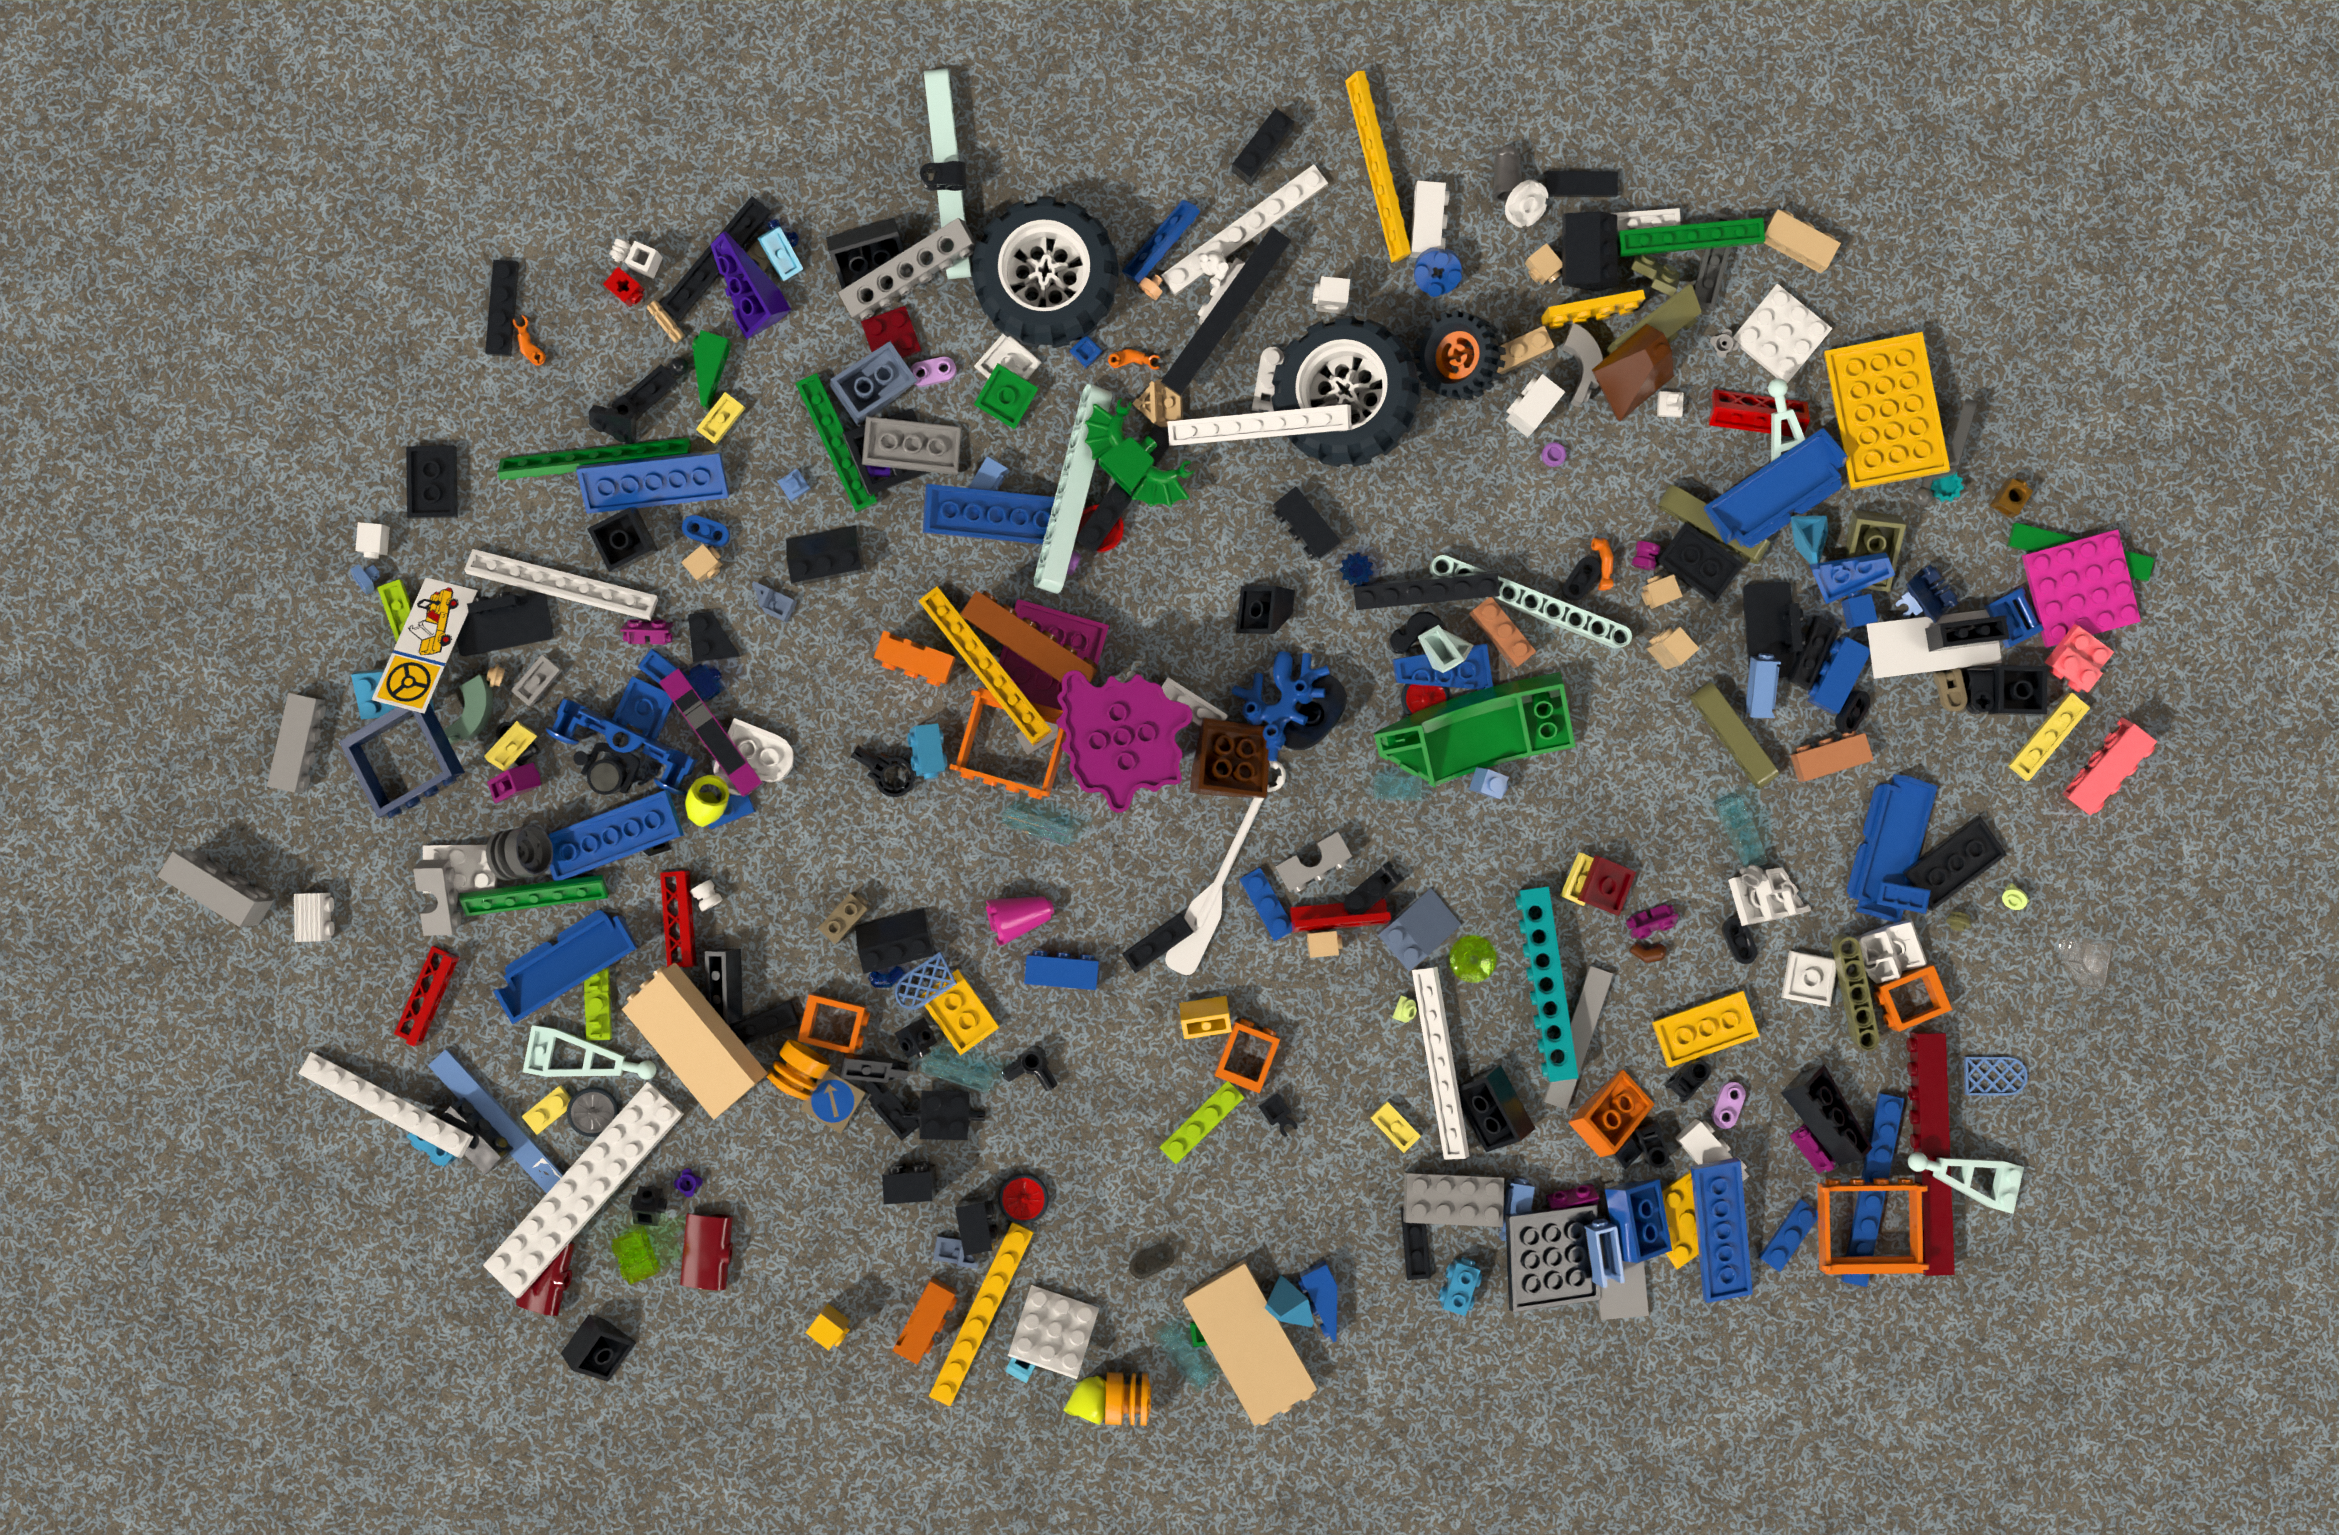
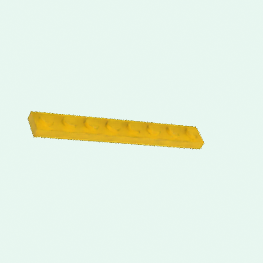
M1365 70L1356 71L1345 80L1391 263L1399 262L1411 254L1410 242L1407 239L1404 219L1399 207V199L1393 184V175L1389 168L1387 152L1381 137V128L1378 125L1375 105L1369 90V82L1366 78Z
M936 586L918 600L1029 742L1034 746L1052 732L1051 728L941 590Z
M1011 1223L929 1397L951 1406L1034 1233L1033 1230L1018 1223Z

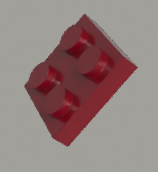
M906 306L861 321L871 352L879 349L889 341L902 359L922 352Z
M1595 855L1578 900L1619 916L1636 872Z

